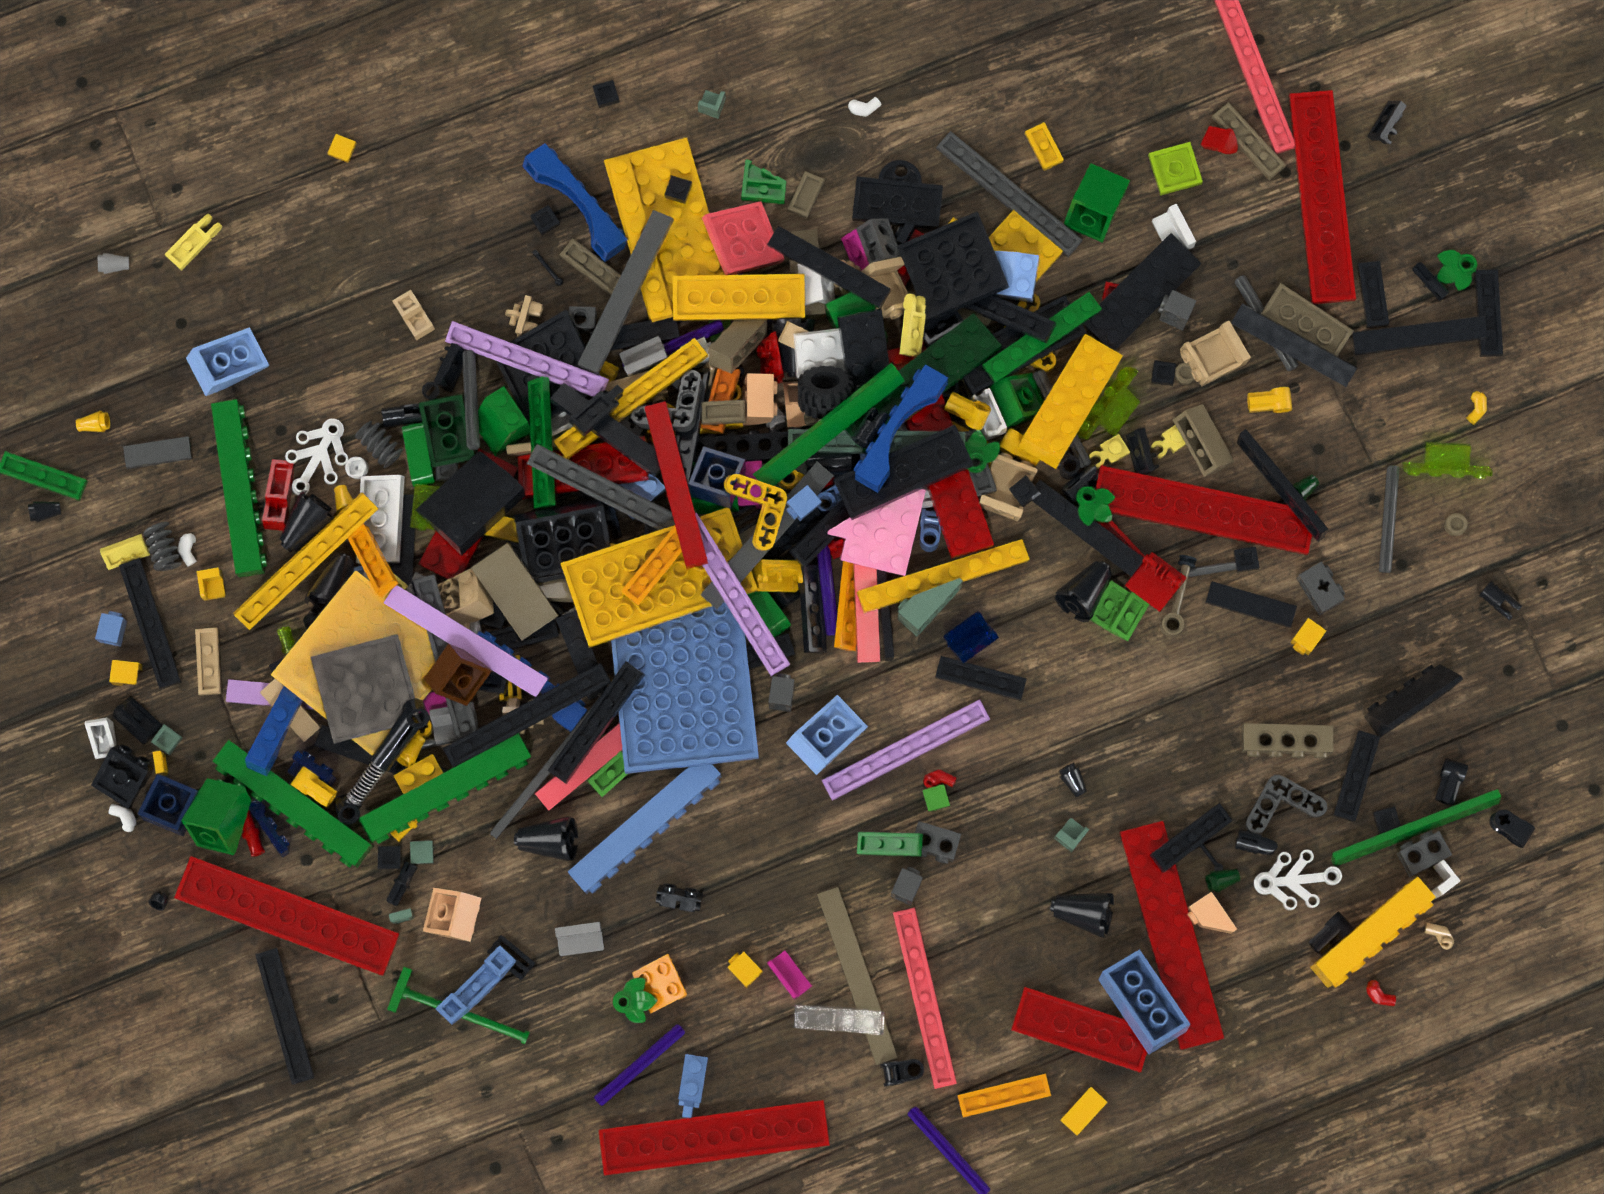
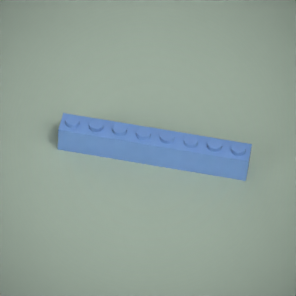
M712 764L691 766L685 769L568 871L569 875L586 894L588 892L592 894L602 886L600 882L603 879L613 877L619 871L618 866L623 862L625 864L629 863L636 856L634 852L640 847L645 849L653 842L651 838L656 833L661 835L670 827L668 823L674 818L676 820L681 818L687 812L685 808L691 803L693 805L697 804L704 797L702 793L708 788L713 790L720 784L719 779L721 778L719 771Z

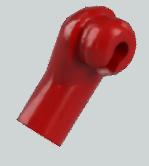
M938 769L925 775L923 784L927 788H932L944 783L953 788L957 777Z
M1371 980L1367 983V994L1375 1004L1395 1006L1396 995L1384 994L1379 982L1376 980Z

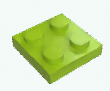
M1191 142L1148 154L1160 196L1202 185L1203 181Z

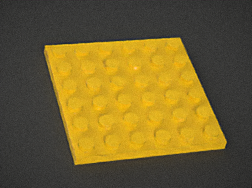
M355 570L272 672L271 676L327 720L310 657L398 634L415 699L417 698L422 701L432 690L425 682L424 677L434 665L435 659L427 630L384 604L388 596L380 597L377 595L371 582ZM391 729L352 740L370 755H373Z

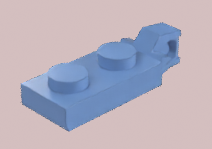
M685 1054L678 1098L679 1105L684 1106L683 1118H691L693 1107L699 1108L702 1100L708 1057Z

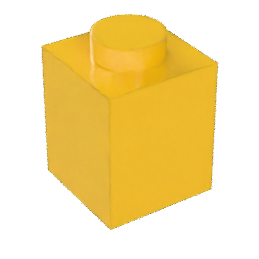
M1308 618L1290 643L1294 645L1293 649L1298 653L1309 655L1326 630Z
M737 952L728 961L730 963L728 969L746 988L763 973L745 952L741 955Z

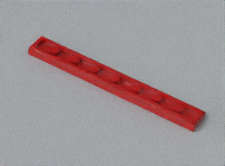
M666 401L645 406L686 569L708 564Z

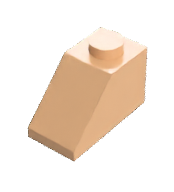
M1212 892L1188 907L1189 913L1187 915L1194 925L1198 924L1201 928L1230 934L1237 930Z

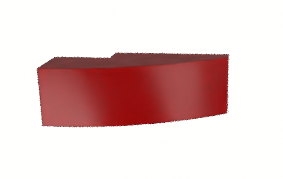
M272 459L262 519L264 529L283 531L288 520L294 464H290L286 460Z

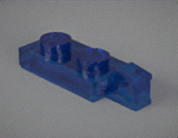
M256 799L250 803L249 810L281 858L289 854L287 847L290 844L283 834L279 836L274 830L277 828L276 823L271 816L266 818V806Z

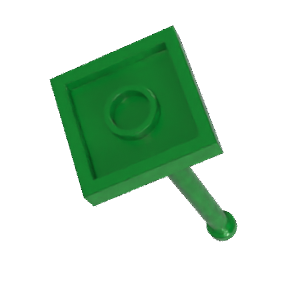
M403 967L387 1010L396 1013L401 999L406 1000V998L433 1008L438 1007L443 1001L411 990L407 983L412 969ZM468 1012L462 1017V1019L518 1039L524 1045L530 1033L526 1030L522 1032L472 1012Z

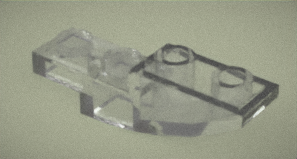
M795 1005L794 1028L883 1035L885 1012L848 1007Z

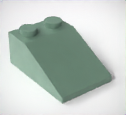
M958 578L916 594L910 600L904 599L898 606L897 620L918 637L961 590L963 580Z

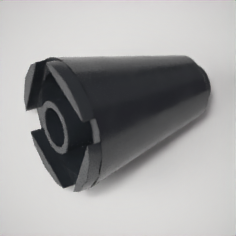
M801 318L771 320L773 332L776 331L777 341L787 321L810 332L814 331L815 319H807V321H802ZM778 341L783 373H787V377H796L794 348Z
M307 490L300 492L280 536L281 546L289 552L301 549L338 515L336 513L332 515L330 513L332 508L314 494H311L310 497L305 495Z
M341 553L332 558L306 594L304 600L307 605L310 601L314 604V610L320 613L324 610L353 574L355 564L350 556Z
M1095 561L1059 588L1055 593V601L1059 607L1067 614L1070 611L1075 614L1074 619L1081 622H1089L1112 576L1110 566L1103 561Z
M566 816L519 828L518 832L514 835V844L518 846L520 851L564 861H573L578 849V845H574V838H578L576 821L574 818Z
M1112 893L1057 895L1056 899H1052L1050 911L1054 912V917L1096 936L1106 938L1105 934L1107 935L1113 915L1109 904L1114 905V895Z

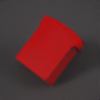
M1209 126L1200 144L1204 149L1218 151L1223 154H1234L1238 151L1237 138L1231 128L1223 129Z

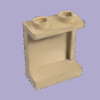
M901 257L872 262L860 271L891 288L889 296L881 307L883 319L889 317L896 319L904 314L903 302L908 292L897 272L904 265Z
M1230 321L1223 323L1218 329L1190 343H1184L1180 349L1183 361L1189 364L1194 380L1199 382L1201 387L1246 365L1251 358Z
M1001 453L992 461L990 467L997 491L981 495L979 504L982 509L1018 522L1023 513V506L1017 501L1009 488L1025 475L1033 481L1038 469L1034 468V465L1030 462L1021 461L1020 463L1012 460L1013 457L1011 455Z

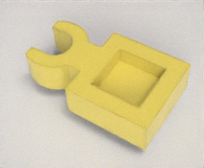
M1176 425L1161 434L1163 441H1155L1151 445V449L1161 447L1163 452L1157 456L1158 459H1161L1166 455L1168 449H1171L1174 454L1184 447L1186 443Z
M1117 434L1100 444L1099 447L1102 451L1092 452L1089 455V459L1098 457L1100 462L1095 466L1099 469L1106 460L1112 465L1129 455L1130 451L1121 436Z

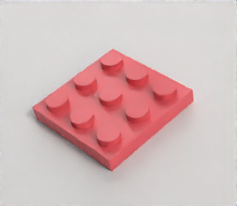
M761 201L705 214L702 217L725 275H735L780 264L785 260L781 253L767 245L774 231Z

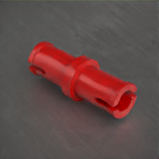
M248 810L242 837L247 841L251 857H257L264 854L265 850L259 838L260 831L255 827L251 811Z

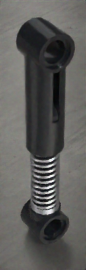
M416 698L405 703L403 714L372 755L371 764H369L367 770H364L365 773H362L358 782L355 783L354 789L336 799L335 810L340 822L343 824H353L359 819L361 804L365 801L373 786H376V783H378V780H380L385 771L391 769L417 731L428 724L430 716L422 700Z

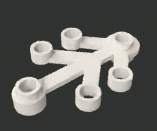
M328 419L320 429L309 432L299 431L297 433L296 440L301 445L307 444L312 439L321 437L323 439L317 446L298 451H287L285 459L290 464L312 456L301 478L295 479L292 483V491L295 495L299 496L302 491L296 487L300 482L305 485L303 490H307L305 495L309 492L310 485L308 482L320 461L325 473L324 481L328 485H333L337 482L338 477L333 472L327 448L332 441L336 453V464L339 466L346 465L348 456L344 453L340 440L344 427L339 420ZM335 426L337 428V431L335 433H330L329 427ZM305 434L307 436V440L303 442L300 441L298 438L299 435ZM294 453L296 459L291 461L288 459V455ZM343 455L346 461L343 463L338 462V456ZM329 474H333L335 476V480L333 482H329L327 480V476Z
M1303 850L1299 855V860L1285 877L1276 878L1283 866H1287L1291 862V855L1287 852H1282L1278 855L1277 862L1269 872H1262L1255 877L1254 887L1260 894H1272L1283 903V907L1286 910L1291 911L1297 907V900L1294 897H1288L1278 888L1280 886H1287L1305 900L1307 907L1315 908L1319 905V897L1309 893L1299 884L1325 882L1328 885H1336L1341 881L1342 873L1337 867H1329L1324 873L1298 875L1305 865L1314 858L1312 851ZM1303 853H1309L1310 860H1304ZM1282 855L1288 857L1287 863L1281 862L1280 857ZM1330 872L1336 876L1333 881L1328 879V873ZM1262 880H1267L1269 882V886L1267 888L1262 887ZM1310 897L1316 899L1315 905L1309 904L1308 900ZM1289 899L1294 902L1292 908L1286 905V901Z

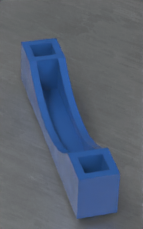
M544 143L525 156L523 168L535 182L559 190L578 206L589 227L591 247L604 262L625 248L628 239L621 228H617L611 216L599 207L596 198L587 193L583 183L575 179L570 168L558 159L557 153L552 148H549Z
M926 364L922 370L918 369L912 379L914 383L910 388H905L901 395L903 400L899 406L895 405L889 414L890 420L887 424H882L877 433L879 437L876 442L872 441L865 452L867 456L864 460L860 459L854 468L856 472L855 480L877 493L890 475L889 451L897 430L914 412L927 405L936 403L948 385V377Z
M479 631L477 633L483 639L513 656L514 651L505 644L501 647L495 643L496 638L489 632L485 631L483 634ZM521 657V659L519 660L529 667L532 666V664L523 657ZM539 670L538 673L548 678L540 691L542 694L560 685L558 683L556 686L549 682L550 677ZM579 700L553 714V720L569 732H572L587 712V709L584 708L586 704Z
M283 686L245 758L247 768L266 777L277 759L287 731L303 702L285 686Z

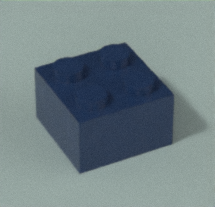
M703 446L688 483L690 496L731 509L736 496L725 490L724 481L729 475H745V459ZM737 479L730 482L733 485V490L740 487Z
M157 774L138 815L144 821L184 837L187 829L181 820L198 794V791Z

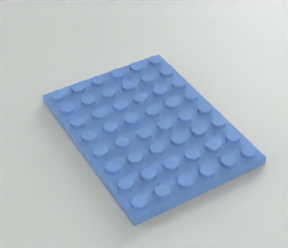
M725 602L718 609L712 606L611 640L615 675L625 661L645 674L619 711L625 774L759 759L745 634Z

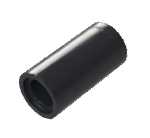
M816 453L807 459V472L817 461L833 475L846 474L852 471L851 453Z

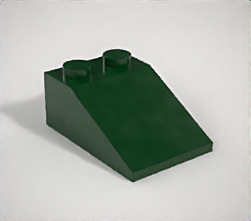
M464 393L419 402L432 468L470 460L475 454L474 450H469L466 443Z

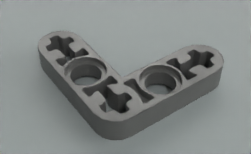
M689 370L683 374L676 408H667L673 431L687 432L695 425L703 387L701 375L695 370ZM692 378H695L696 381L692 383L693 390H690L691 387L688 381H692ZM691 396L694 398L692 404H683V400L686 397ZM638 406L631 413L635 426L641 429H650L645 406ZM642 414H645L646 417H643L642 420L639 421L638 417H641ZM684 417H687L688 420L682 424L681 421L684 420Z
M1274 775L1263 788L1246 820L1245 826L1250 833H1262L1281 800L1314 818L1324 815L1327 810V803L1320 796L1281 775ZM1280 780V785L1285 789L1288 785L1291 786L1286 797L1282 795L1285 792L1284 790H1273L1274 785L1271 784L1272 781ZM1298 790L1303 794L1301 802H1294L1291 799L1292 791ZM1310 796L1309 802L1312 804L1316 802L1321 803L1320 808H1322V811L1318 810L1315 813L1311 805L1307 804L1306 808L1302 805L1306 802L1307 797ZM1261 800H1271L1273 803L1272 809L1269 811L1263 810L1260 806ZM1257 810L1260 814L1266 815L1268 817L1267 819H1265V817H1262L1259 822V824L1262 827H1258L1254 830L1252 829L1253 824L1250 823V821H1255L1259 815L1255 813V811Z

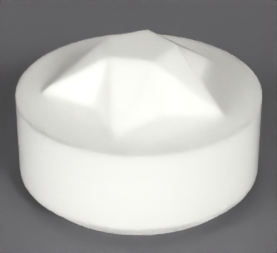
M352 457L345 465L346 473L353 479H361L362 476H366L368 473V463L361 457Z

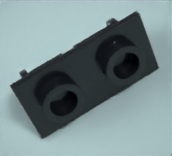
M666 883L659 885L656 903H659V906L675 909L676 901L681 902L679 910L695 913V911H700L703 893L694 888L680 889L676 885Z

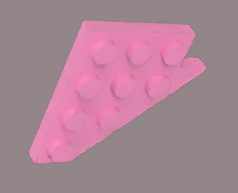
M926 490L916 491L854 520L848 518L828 530V535L845 539L840 560L905 576Z

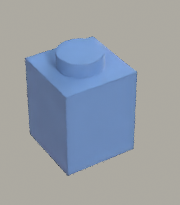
M807 485L787 501L786 505L788 508L786 511L793 519L798 518L801 521L821 504V500Z
M109 611L108 614L101 613L95 637L98 642L121 647L127 621L122 617V614Z

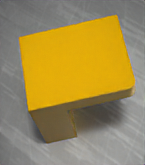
M219 567L197 571L200 596L204 601L226 596L223 574Z
M112 660L109 682L118 686L123 684L136 685L138 671L142 670V665L138 662Z

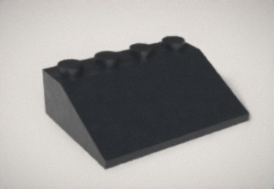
M479 451L416 509V512L462 556L525 497L524 487L507 471Z
M597 499L513 515L522 563L536 583L565 578L561 563L610 547L604 507L602 502Z
M1441 664L1435 668L1433 665H1430L1421 672L1423 674L1422 677L1417 680L1413 677L1405 682L1403 690L1397 692L1395 689L1385 696L1387 700L1381 705L1376 702L1367 708L1369 713L1364 717L1377 736L1381 738L1453 689L1463 680L1462 676Z

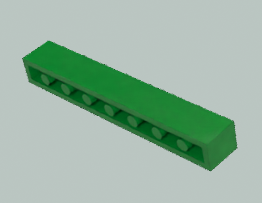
M237 399L211 403L235 574L239 578L264 574V567H267L268 563L266 554H262L261 548L262 545H265L262 532H259L258 524H261V515L259 511H256L255 503H258L257 491L253 490L252 482L255 481V474L253 468L250 469L249 466L252 454L250 447L247 448L246 439H249L247 426L243 425V418H246L244 405H240Z
M518 733L359 818V821L371 843L377 841L380 844L390 838L388 834L397 831L399 834L410 828L409 823L415 820L420 823L429 818L428 813L436 809L437 812L448 808L450 806L448 802L454 799L459 802L470 796L468 792L475 788L477 791L489 786L488 781L496 778L498 781L508 776V770L514 767L519 770L529 764L527 760L531 758V755Z
M230 740L226 742L213 760L217 764L215 768L225 777L229 773L235 778L233 780L235 784L247 786L253 791L250 794L259 802H262L263 799L270 803L268 807L278 816L281 812L288 817L286 821L296 829L298 826L306 830L304 835L312 841L319 839L324 843L322 848L331 855L334 852L342 856L339 861L349 868L352 865L357 868L374 846L271 770L266 777L247 768L245 763L247 753Z

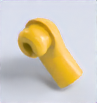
M1479 391L1472 393L1471 400L1474 403L1475 409L1466 417L1473 425L1487 411V397Z

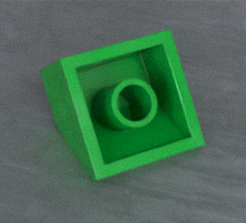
M1033 373L1008 376L989 387L1007 427L1018 426L1033 420L1045 401L1033 378Z

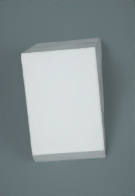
M108 718L85 721V727L95 759L106 757L110 748L116 746L113 721Z

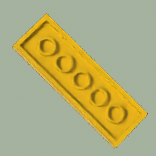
M804 274L673 276V321L805 319Z

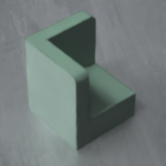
M705 90L702 100L698 102V112L719 119L726 101L725 92L721 91L719 95Z
M1070 818L1054 839L1072 853L1089 829L1082 827L1074 819Z

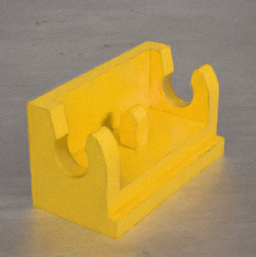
M761 559L752 569L758 591L797 592L798 583H803L801 565L798 561Z

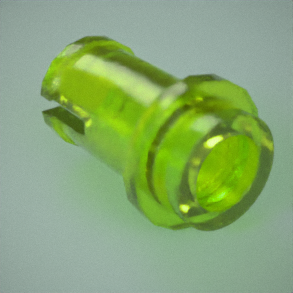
M289 626L277 630L282 645L281 652L285 656L295 645L291 627Z

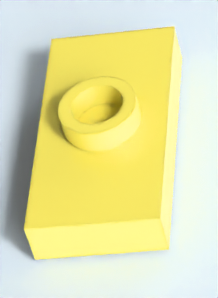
M142 534L100 549L108 570L150 555Z

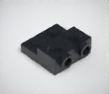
M116 745L110 748L91 786L128 809L132 807L141 788L145 787L154 768L150 766L151 762L149 759L142 756L136 757L131 754L132 749L130 747Z

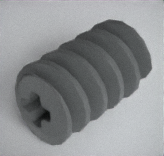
M369 421L357 431L355 437L357 440H361L363 446H367L366 450L368 452H373V458L378 459L380 465H384V468H387L400 457L403 449L395 450L398 443L396 441L391 444L389 443L392 436L383 437L386 430H377L380 423L372 424V421Z
M169 522L154 524L143 532L144 537L147 538L146 545L150 546L148 551L152 554L151 561L155 563L153 568L156 571L173 570L182 565L181 562H174V560L179 558V554H172L177 547L169 545L174 542V538H167L172 533V530L164 529L169 525Z

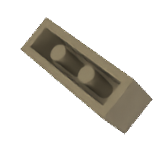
M767 319L733 320V323L722 331L720 337L710 344L708 348L709 364L732 374L767 336Z
M1203 404L1187 409L1173 419L1204 477L1219 472L1234 462Z

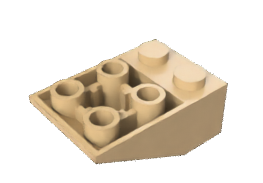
M468 569L438 584L446 616L459 624L477 622L494 614L493 599L472 569Z

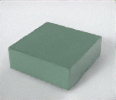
M164 724L151 743L170 756L183 737Z
M432 840L410 842L411 864H434Z
M411 908L389 914L390 922L393 924L415 918Z

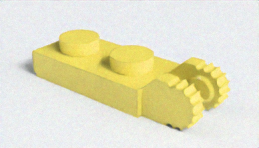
M206 214L197 224H194L165 253V256L181 271L212 240L211 238L215 237L222 229V225L216 223L206 233L202 230L211 222L212 216L210 214Z
M909 293L904 297L903 302L905 310L899 354L917 357L922 351L926 300L923 296L916 297L915 294Z

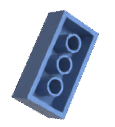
M1140 949L1102 971L1098 979L1148 1054H1151L1188 1030L1190 1026L1189 1021Z

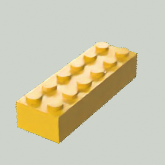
M1085 334L1022 437L1018 447L1057 469L1123 355Z
M1419 877L1414 878L1310 966V968L1327 988L1340 986L1349 978L1346 975L1349 971L1352 973L1356 972L1366 963L1363 959L1366 957L1370 959L1383 949L1381 946L1383 942L1387 944L1394 940L1400 934L1397 931L1398 929L1409 927L1417 920L1415 917L1417 913L1421 915L1434 905L1431 901L1436 896Z

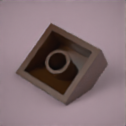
M448 644L424 677V680L435 694L467 706L492 670L465 650Z

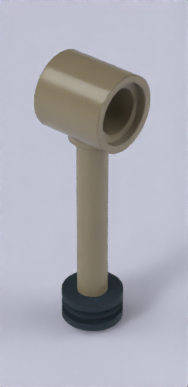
M1191 555L1179 556L1180 561H1178V565L1182 566L1180 573L1186 576L1187 579L1175 593L1171 613H1168L1160 624L1161 632L1169 638L1178 636L1184 628V619L1179 614L1190 568H1195L1194 564L1197 561ZM1167 621H1176L1178 629L1174 631L1169 630L1166 625Z

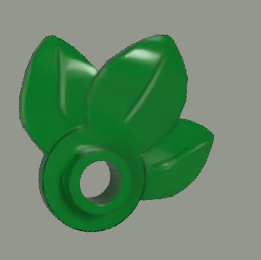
M1455 250L1443 251L1437 255L1439 261L1444 265L1440 269L1437 279L1443 284L1455 283L1458 291L1467 288L1472 282V274L1477 269L1475 257L1470 254L1461 255ZM1467 262L1470 267L1466 269L1462 266V263Z
M976 430L969 437L968 442L965 441V447L971 460L977 459L980 464L972 466L967 470L972 473L982 472L987 463L994 461L998 457L1000 443L991 442L987 444L983 433L980 430Z
M1082 487L1076 494V500L1079 504L1078 516L1081 521L1087 526H1090L1094 519L1099 522H1110L1112 514L1108 504L1114 501L1115 496L1109 490L1103 488L1095 490L1092 487ZM1083 496H1088L1090 501L1085 500Z
M645 978L629 980L625 984L623 991L617 992L613 997L614 1008L620 1013H625L626 1017L634 1023L645 1022L644 1011L651 1009L657 1003V998L643 991L646 982ZM621 998H626V1006L620 1004Z

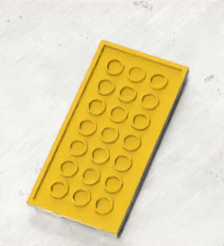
M687 137L604 160L623 230L628 239L627 244L630 254H632V248L608 161L629 156L647 221L653 210L672 217L674 220L657 254L672 314L673 276L725 275L702 220L705 214H709V210ZM671 175L692 181L693 185L686 204L665 198L664 194ZM641 287V293L648 313L649 320H651L643 288Z
M724 508L699 518L704 525L722 535L717 547L728 563L743 545L730 508ZM675 525L561 563L589 648L712 607L700 595L712 580L702 565L686 569L683 554L674 562L640 606H637L621 593L623 588ZM751 571L740 583L747 595L758 591Z

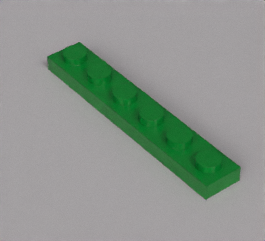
M1088 292L1050 318V320L1056 323V327L1047 343L1025 335L988 360L982 367L996 384L1099 313L1102 308L1092 294Z
M542 376L528 382L531 453L536 444L553 451L549 378ZM532 467L534 509L543 510L555 506L554 477Z

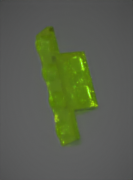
M1125 367L1118 372L1116 380L1104 391V396L1094 405L1091 413L1077 433L1079 438L1089 439L1098 425L1103 427L1112 436L1118 433L1140 403L1127 389L1138 373L1136 368Z
M1426 442L1424 463L1402 462L1403 471L1412 476H1419L1420 473H1429L1430 476L1441 477L1442 474H1451L1452 477L1463 478L1464 475H1473L1474 478L1485 479L1486 476L1493 475V471L1489 466L1469 465L1470 444Z

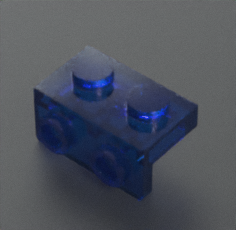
M979 611L943 636L950 650L962 663L971 659L999 638Z
M296 751L292 759L295 761L288 770V773L295 777L304 766L319 776L321 781L332 787L337 779L332 775L334 770L324 763L321 766L314 763L313 761L316 758L306 751L303 754Z

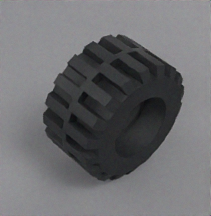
M830 365L812 367L811 370H806L804 374L799 376L798 406L808 417L812 416L814 419H822L853 394V378L847 371H843L842 368H835Z

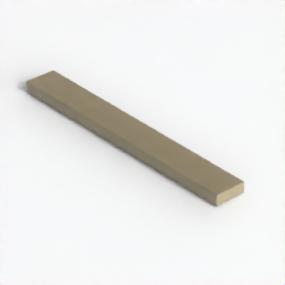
M836 887L819 893L817 896L875 1063L879 1065L894 1060L898 1057L840 890Z

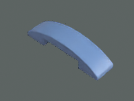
M499 946L454 994L451 993L435 1009L451 1025L454 1024L497 985L515 964L516 960Z

